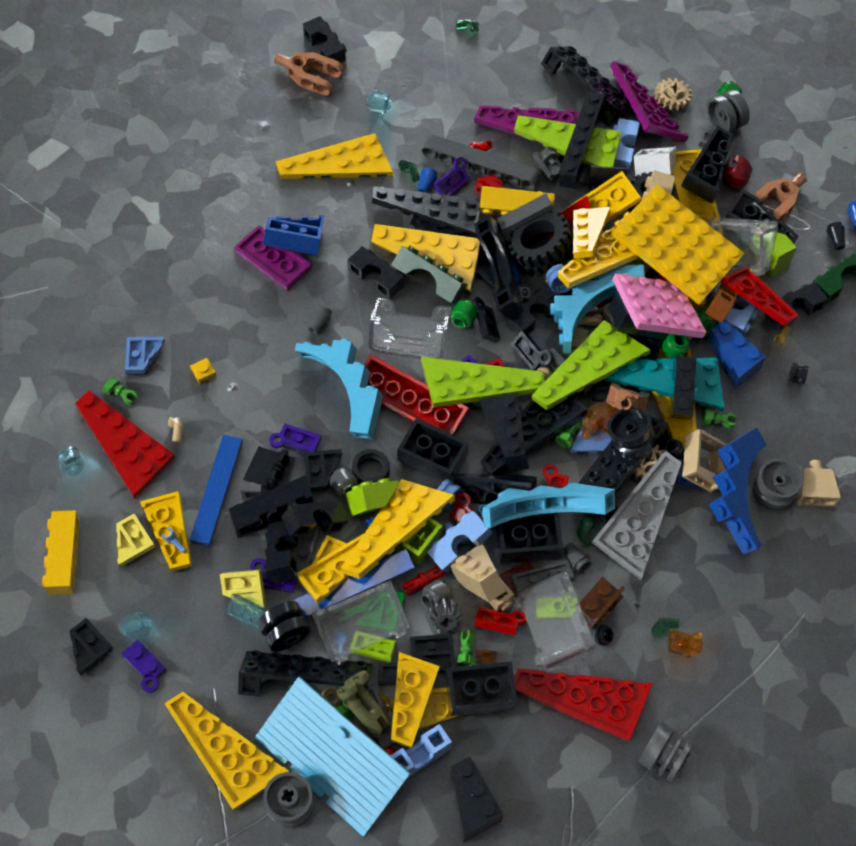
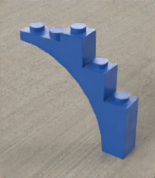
M758 428L742 434L717 450L726 469L713 476L722 495L709 503L718 522L725 521L743 554L754 551L762 546L755 532L747 501V482L752 462L758 452L767 445Z

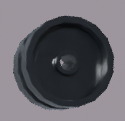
M630 407L627 410L621 409L609 419L607 426L613 448L619 456L627 459H636L648 454L655 446V432L650 415L645 410L638 407Z
M294 600L272 607L257 622V627L261 634L266 637V643L272 652H281L297 645L312 630L307 618L302 616L301 607Z

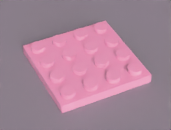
M615 273L612 280L636 329L698 338L704 337L706 331L687 295L671 282Z

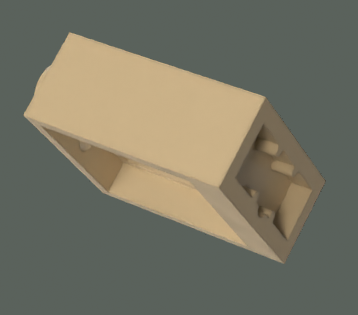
M701 429L685 435L682 477L709 492L719 489L713 476L726 469L717 453V450L725 446L726 443ZM701 448L710 453L708 470L699 465Z

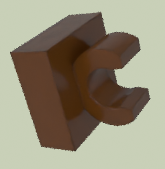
M476 650L477 665L497 663V651Z

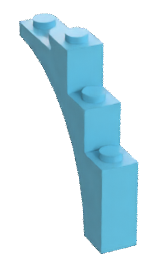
M622 265L594 277V280H587L576 285V288H572V295L554 296V303H550V315H554V322H558L559 330H562V334H559V345H563V353H571L573 335L581 319L596 305L615 296L617 288L612 280L615 273L644 277V265Z
M348 339L333 340L332 346L328 344H321L319 346L310 342L296 343L295 351L300 357L318 361L331 368L340 376L347 389L351 406L349 432L355 438L373 440L383 395L378 388L367 386L370 371L363 363L354 362L357 348L352 341Z
M570 483L563 488L540 485L531 491L508 488L498 494L497 500L483 507L484 527L492 528L512 519L545 513L583 512L606 515L615 509V489Z

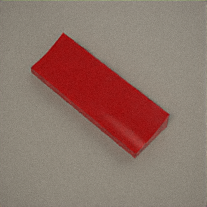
M371 354L364 363L365 367L370 371L367 386L378 388L383 395L381 405L412 422L418 419L454 436L471 413L469 407L463 404L433 407L426 384Z

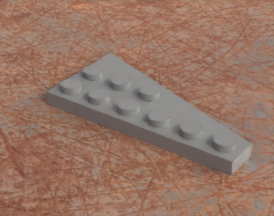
M666 450L592 541L594 545L639 580L643 577L681 466V462Z

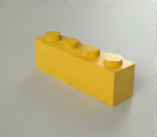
M482 186L479 211H482L485 215L500 213L503 216L545 193ZM547 193L553 206L555 194Z
M76 510L51 511V519L47 521V528L50 532L49 537H46L48 554L44 557L46 575L42 576V586L49 595L74 594L80 518Z

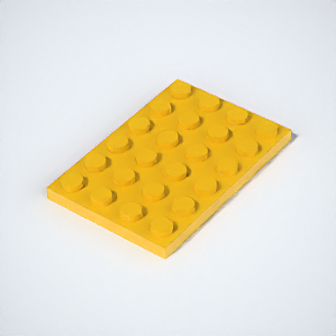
M658 184L611 234L698 305L702 303L744 255V252Z

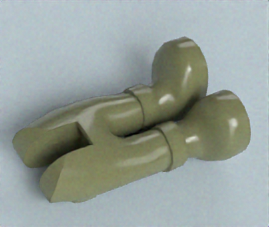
M364 670L349 678L344 683L345 685L337 690V695L341 700L347 702V707L358 718L365 732L369 733L373 738H378L382 733V729L387 728L389 725V721L379 704L370 696L368 690L364 688V684L369 679V674Z

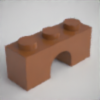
M721 283L705 314L709 315V318L713 321L722 323L732 308L737 293Z

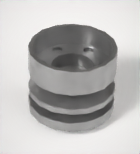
M660 723L638 762L650 770L657 763L661 764L658 775L662 776L667 768L671 772L666 780L672 782L681 773L691 756L694 742L689 740L683 748L680 746V743L684 736L681 735L675 742L672 741L671 738L674 730Z

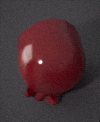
M735 155L733 163L738 164L736 167H730V158H728L723 169L722 181L728 188L741 189L748 184L753 168L747 159L741 155Z

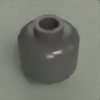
M342 468L336 470L331 475L329 484L337 496L346 498L345 493L352 491V487L359 485V481L351 470Z
M434 580L422 589L421 601L428 609L429 606H434L435 601L442 602L444 598L447 602L452 599L451 586L442 580Z

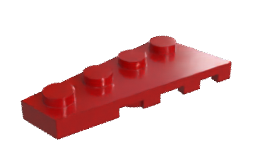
M748 266L725 275L720 281L783 326L796 321L799 317Z

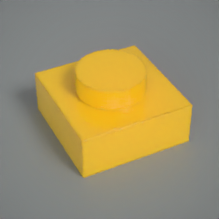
M207 358L190 366L199 384L217 376L216 371Z

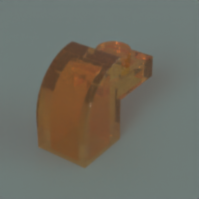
M605 402L591 405L581 425L583 428L581 437L588 440L597 428L609 434L607 428L609 419L620 409Z

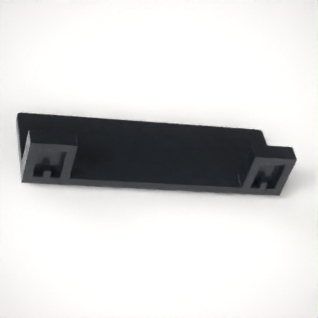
M558 46L549 48L541 65L551 74H556L563 63L593 92L605 94L606 108L601 122L606 127H611L620 112L634 111L629 100L621 94V91L613 87L607 78L600 75L599 70L592 67L586 58L580 56L574 47Z
M650 416L656 436L655 445L658 444V449L662 450L665 444L672 438L667 422ZM611 441L578 484L615 489L616 495L646 455L636 459L621 457L615 452ZM616 503L615 509L606 515L598 514L600 521L607 524L618 509Z
M246 651L239 670L238 695L259 697L261 693V678L296 681L298 677H301L306 683L344 686V683L349 678L364 670L369 674V679L364 684V688L368 690L372 663L361 660L356 662L346 661L341 658L325 659L320 656L304 657L300 654L284 655L279 652Z

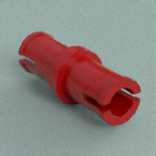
M436 565L434 568L424 573L420 572L417 574V577L403 583V590L407 589L405 593L409 596L434 580L444 577V573L442 570L439 571L441 568Z

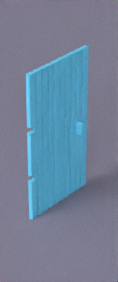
M301 677L296 679L254 738L283 765L290 761L292 765L289 771L303 776L309 782L312 791L320 799L326 793L329 796L326 804L363 837L411 774Z

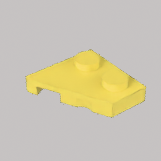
M135 514L116 523L118 537L117 562L120 567L155 548Z
M262 569L220 574L222 594L224 596L236 598L244 604L249 603L258 607L261 611L267 609Z

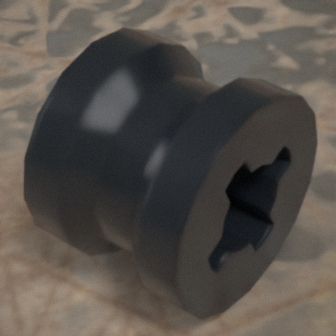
M792 363L788 381H798L804 385L809 366H798L797 363Z

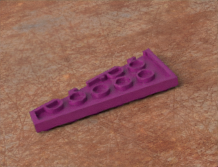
M613 61L610 65L613 75L618 80L619 86L623 89L625 97L629 100L631 108L635 111L637 119L643 126V130L647 133L658 134L661 137H669L686 142L689 138L687 133H681L679 130L680 125L668 118L669 113L661 104H658V100L654 96L650 97L647 94L648 89L637 82L638 77L625 64Z
M480 105L474 117V122L520 136L514 133L518 115L576 124L580 112H574V110L570 109L564 112L549 108L521 110L519 107H513V109H503L501 106Z

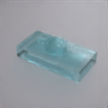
M233 594L226 614L259 630L257 622L268 610L239 595Z

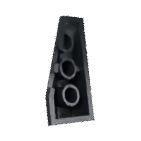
M743 189L721 223L722 227L734 234L743 235V237L750 239L754 238L758 229L785 234L793 244L799 237L784 222L773 216L774 212L767 210L758 197Z
M454 474L453 485L460 486L462 488L461 492L469 494L472 503L487 505L497 500L498 494L508 488L526 491L535 489L537 487V477L514 474Z

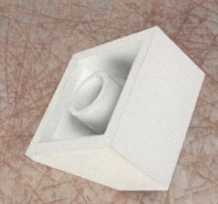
M676 147L649 148L638 151L634 155L635 176H641L644 172L649 174V172L654 170L671 175L675 167Z

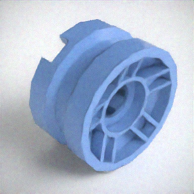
M562 264L551 267L546 273V280L551 290L558 294L565 293L571 289H568L558 278V271L564 267Z
M446 479L437 490L453 494L456 497L461 493L462 488L458 485H453L451 480ZM455 501L451 504L447 503L443 509L449 510L455 504Z

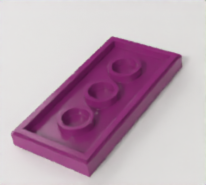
M258 225L234 247V251L288 291L312 269V264L295 251L263 245L265 229Z

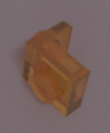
M675 629L669 631V652L688 658L702 652V633L696 632L690 635Z

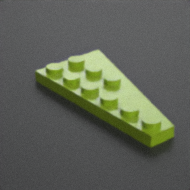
M518 115L514 133L531 141L541 142L544 147H552L558 153L565 156L576 124ZM596 127L588 146L585 163L591 166L614 167L622 131Z
M604 320L533 393L532 400L548 410L566 400L571 394L579 393L584 390V387L595 384L616 373L619 368L626 364L634 363L637 358L650 354V349L627 334L618 332L616 327Z
M421 357V364L433 407L476 402L518 393V395L532 394L545 382L542 371Z

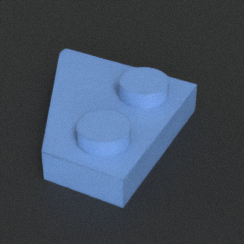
M164 336L127 337L125 373H146L165 343Z
M585 420L570 453H602L611 442L608 429Z

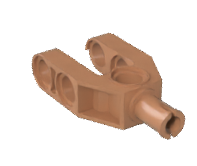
M314 52L294 53L291 58L277 53L274 58L275 64L287 67L288 75L300 87L325 96L329 95L333 89L331 83L320 78V76L308 74L307 71L313 69L335 78L340 77L344 71V66L340 62Z
M798 173L791 181L783 178L768 182L754 196L758 197L762 203L767 198H775L781 205L773 211V216L782 222L792 213L799 187L807 181L805 175L802 176V173Z
M611 384L606 400L608 404L620 410H627L630 407L646 409L650 393L644 391L637 393L621 388L620 384Z

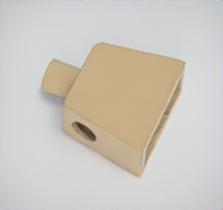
M820 460L810 461V468H805L802 472L803 483L798 492L797 505L836 507L840 500V493L833 470L822 469V462Z

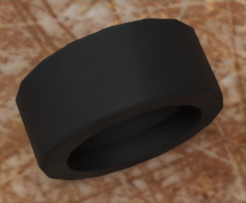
M367 449L355 456L352 462V473L359 481V485L367 481L375 483L378 480L389 478L390 463L383 452L376 449ZM372 460L379 462L383 470L380 475L369 478L360 474L359 467L362 463Z

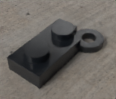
M475 297L472 301L479 311L477 319L481 329L480 333L484 339L496 343L500 340V335L493 308L486 306L480 297Z
M521 331L510 344L531 370L537 371L541 365H549L553 360L552 353L548 350H541L526 331ZM545 354L548 356L546 361L543 360Z

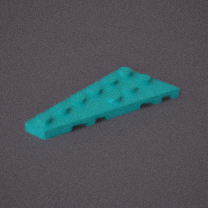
M697 358L694 402L704 407L709 405L716 407V410L723 411L724 401L717 358ZM636 359L634 363L626 364L619 368L616 373L603 380L623 386L639 387V390L646 391V389L655 391L658 395L672 398L674 391V380H672L673 362L675 359H656V361Z

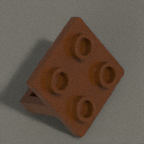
M601 577L575 609L591 622L588 625L590 629L595 624L599 626L623 599L624 596L621 593L625 588L621 586L618 590L604 577Z

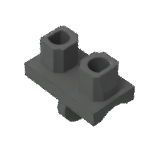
M547 147L539 153H534L533 158L537 162L538 167L544 171L548 180L553 181L559 177L558 173L561 163L556 158L557 154Z

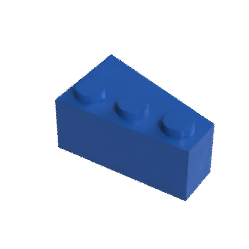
M319 215V218L302 216L299 219H291V216L268 217L263 245L318 255L325 215Z
M725 319L722 323L720 322L711 329L707 342L717 359L723 364L726 375H729L733 382L732 385L736 389L762 368L766 356Z

